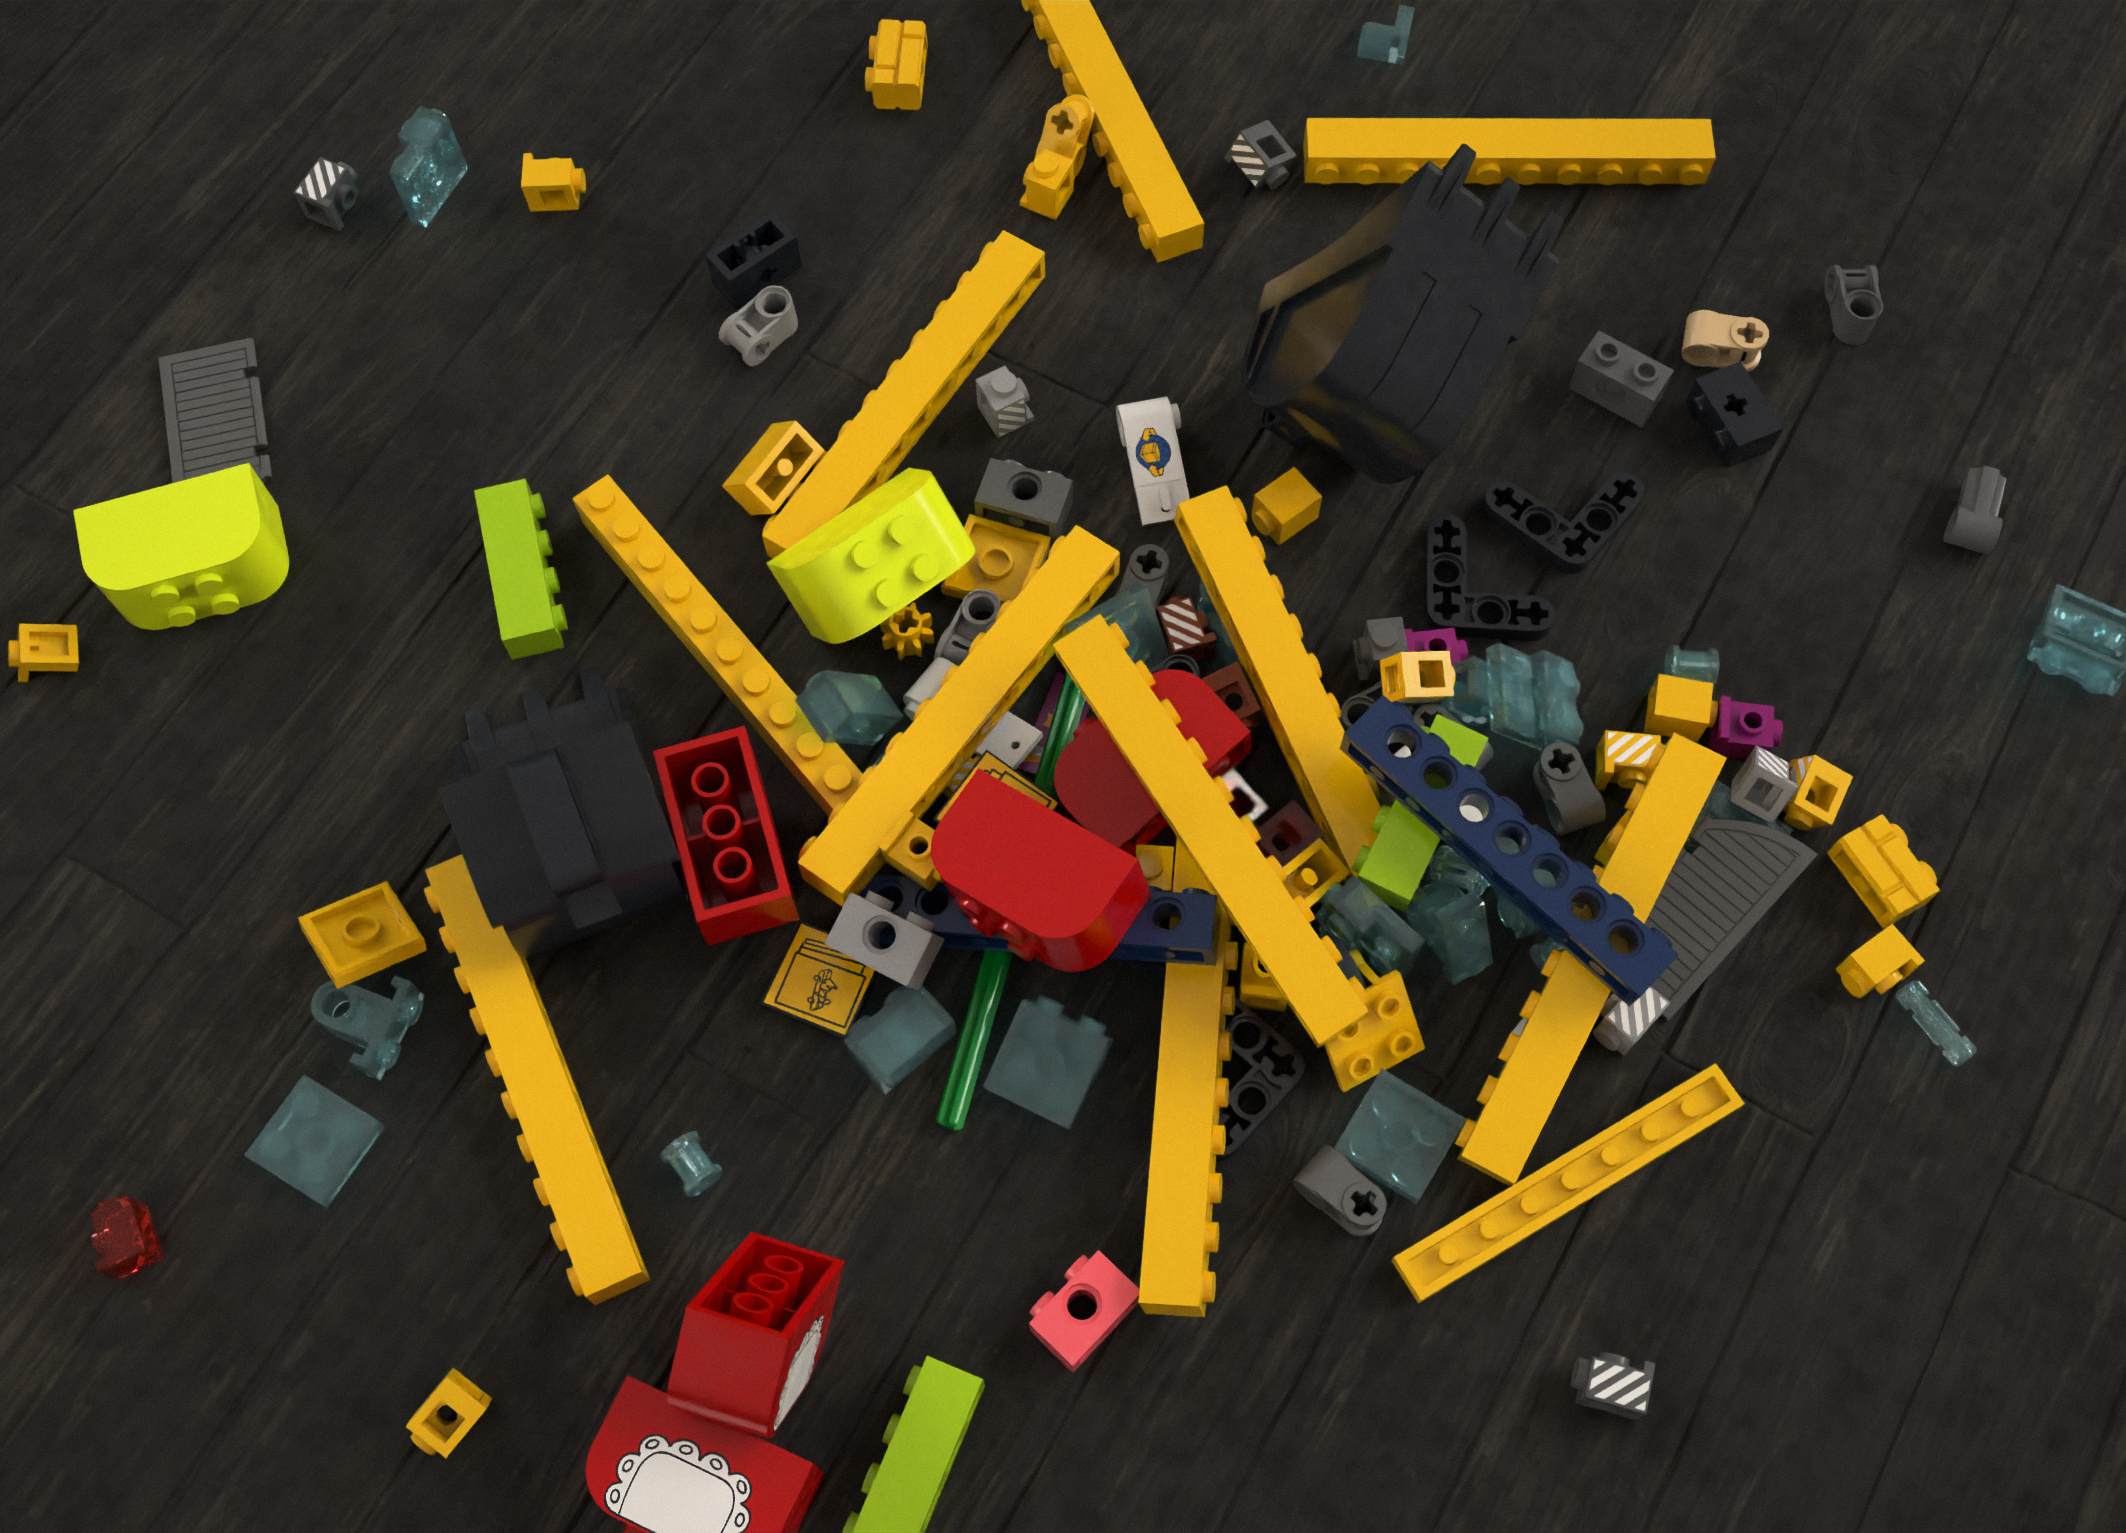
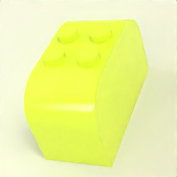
M250 463L73 510L82 565L87 576L128 622L142 629L161 630L173 626H188L202 618L217 614H231L239 608L259 603L270 597L280 588L289 570V555L279 507Z
M907 468L767 562V565L810 634L830 644H838L854 639L873 629L952 575L972 558L976 547L932 472Z

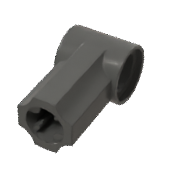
M1989 466L1969 468L1964 476L1958 505L1953 510L1947 523L1943 538L1944 542L1986 555L1992 552L1999 538L2003 523L2002 518L1998 517L2006 478L2000 474L1999 469Z

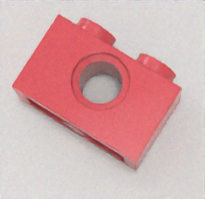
M1099 1250L1090 1259L1085 1255L1078 1258L1064 1275L1068 1280L1067 1284L1056 1295L1051 1291L1045 1293L1029 1312L1034 1317L1029 1323L1030 1331L1072 1373L1133 1310L1139 1301V1288ZM1076 1297H1088L1095 1303L1097 1309L1092 1317L1086 1320H1078L1070 1315L1068 1306Z

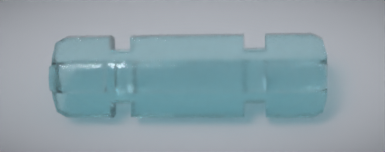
M1913 980L1903 986L1896 993L1897 1000L1906 1010L1911 1008L1914 1011L1913 1019L1936 1046L1941 1044L1946 1049L1942 1053L1952 1065H1962L1976 1054V1047L1966 1035L1962 1038L1957 1032L1961 1029L1935 999L1930 1001L1926 997L1930 993L1920 981Z

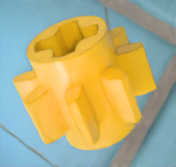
M912 602L910 606H905L889 619L880 623L881 631L885 633L882 637L884 649L894 647L898 652L900 660L905 655L916 654L918 657H922V648L925 643L930 644L935 641L934 632L929 629L932 625L931 614L924 613L921 615L916 610V603Z

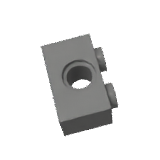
M870 890L865 898L850 892L824 944L906 987L919 990L945 938L932 932L935 923L911 911L906 918L892 912L891 909L894 902ZM892 925L896 932L895 941L889 948L882 949L879 944V934L884 927Z

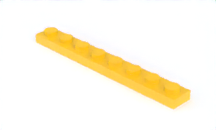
M1715 1063L1393 1257L1391 1261L1419 1304L1740 1109L1745 1103Z

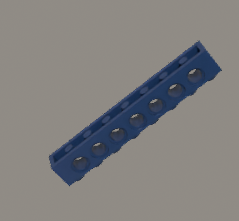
M1382 695L1344 733L1339 749L1630 1007L1679 956L1671 948L1672 942L1659 929L1653 926L1648 928L1633 915V907L1623 897L1615 893L1610 895L1596 882V875L1587 865L1577 860L1573 862L1561 852L1558 841L1549 832L1542 828L1536 830L1522 817V810L1514 801L1506 796L1499 797L1487 787L1486 779L1475 767L1469 764L1462 765L1450 754L1449 746L1441 737L1432 732L1427 734L1414 722L1415 718L1408 708L1397 701L1392 703ZM1394 742L1403 743L1409 748L1411 755L1403 758L1397 757L1390 752L1388 745ZM1427 774H1437L1445 780L1447 787L1444 789H1433L1426 784L1424 776ZM1464 805L1476 807L1481 812L1483 820L1478 822L1467 820L1461 814L1460 807ZM1500 837L1511 838L1518 845L1519 853L1507 854L1498 847L1496 839ZM1544 869L1550 872L1555 879L1556 885L1554 887L1540 885L1534 877V870ZM1582 902L1586 904L1592 911V920L1577 918L1572 912L1571 903ZM1616 934L1625 938L1630 946V953L1621 954L1616 952L1609 943V935Z
M879 870L859 894V896L865 898L870 890L890 901L902 900L900 907L892 912L906 918L911 911L934 922L935 926L932 932L945 938L941 948L1012 952L1007 947L1009 943L1007 940L997 934H994L992 938H988L970 926L968 923L970 918L959 909L944 882L938 881L930 892L907 876H891L887 872ZM1148 885L1151 897L1115 950L1107 958L1216 966L1222 914L1217 895H1211L1208 891L1199 888H1187L1182 893L1164 892L1161 888ZM941 902L948 903L946 909L940 914L929 915L931 909L936 904ZM1174 916L1180 918L1178 925L1172 929L1163 930L1158 928L1160 922L1167 917ZM888 925L881 930L879 944L894 943L896 932L892 925Z

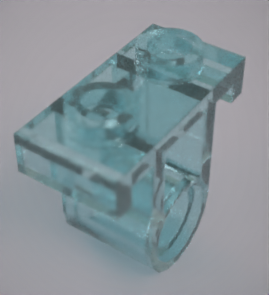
M1445 876L1415 891L1405 911L1407 918L1416 932L1446 964L1442 968L1443 974L1453 985L1470 976L1479 974L1486 967L1493 964L1484 901L1474 891L1465 895Z
M394 976L390 983L397 990L392 1000L351 983L339 989L336 988L333 981L323 984L313 994L311 1000L313 1016L336 1037L365 1048L363 1056L353 1053L350 1062L363 1074L381 1080L385 1070L392 1068L396 1063L401 1050L400 1042L407 1028L413 1026L418 1021L423 1009L422 1000L424 995L411 981L398 976ZM350 1002L349 1009L344 1015L336 1018L333 1017L336 1008L340 1004Z

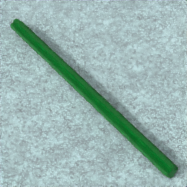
M1067 671L1034 779V784L1056 799L1058 796L1054 783L1056 763L1065 747L1074 740L1075 736L1073 733L1077 729L1085 702L1084 696ZM984 951L936 1117V1123L944 1129L960 1131L964 1126L1013 952Z

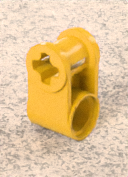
M1072 94L1048 110L1042 137L1035 154L1036 158L1044 149L1074 160V179L1084 163L1086 145L1094 119V109L1088 98L1080 94Z

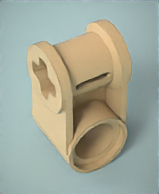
M1711 310L1695 311L1689 314L1686 320L1682 358L1685 362L1694 366L1724 368L1740 362L1743 352H1746L1745 360L1741 361L1746 371L1749 372L1759 364L1761 349L1766 346L1769 338V329L1765 323L1753 317L1719 314ZM1751 329L1749 336L1746 339L1744 337L1746 330Z

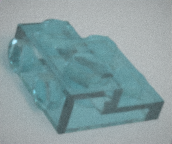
M419 106L413 116L405 121L401 132L398 134L404 152L394 160L389 173L412 223L426 228L467 172L468 167L449 118L437 109L431 108L429 110Z
M2056 584L2048 596L2042 621L2033 633L2026 659L2036 663L2046 674H2062L2080 682L2089 693H2105L2113 697L2126 679V613Z
M1502 643L1486 648L1491 731L1542 752L1548 745L1556 742L1569 743L1572 746L1579 745V738L1583 733L1584 726L1576 708V697L1580 691V682L1576 678L1573 662L1546 650L1527 655Z
M1355 875L1344 886L1336 882L1324 893L1319 900L1322 907L1315 915V919L1321 924L1319 929L1321 934L1331 932L1342 942L1348 952L1356 949L1362 954L1366 951L1370 954L1368 958L1372 965L1383 975L1397 970L1401 973L1402 979H1404L1412 971L1425 940Z
M1039 994L1036 1001L1030 998L1021 1001L983 1088L1064 1128L1070 1129L1091 1084L1095 1082L1114 1039L1104 1035L1107 1029L1105 1024L1085 1015H1081L1077 1022L1062 1014L1065 1007L1063 1004Z

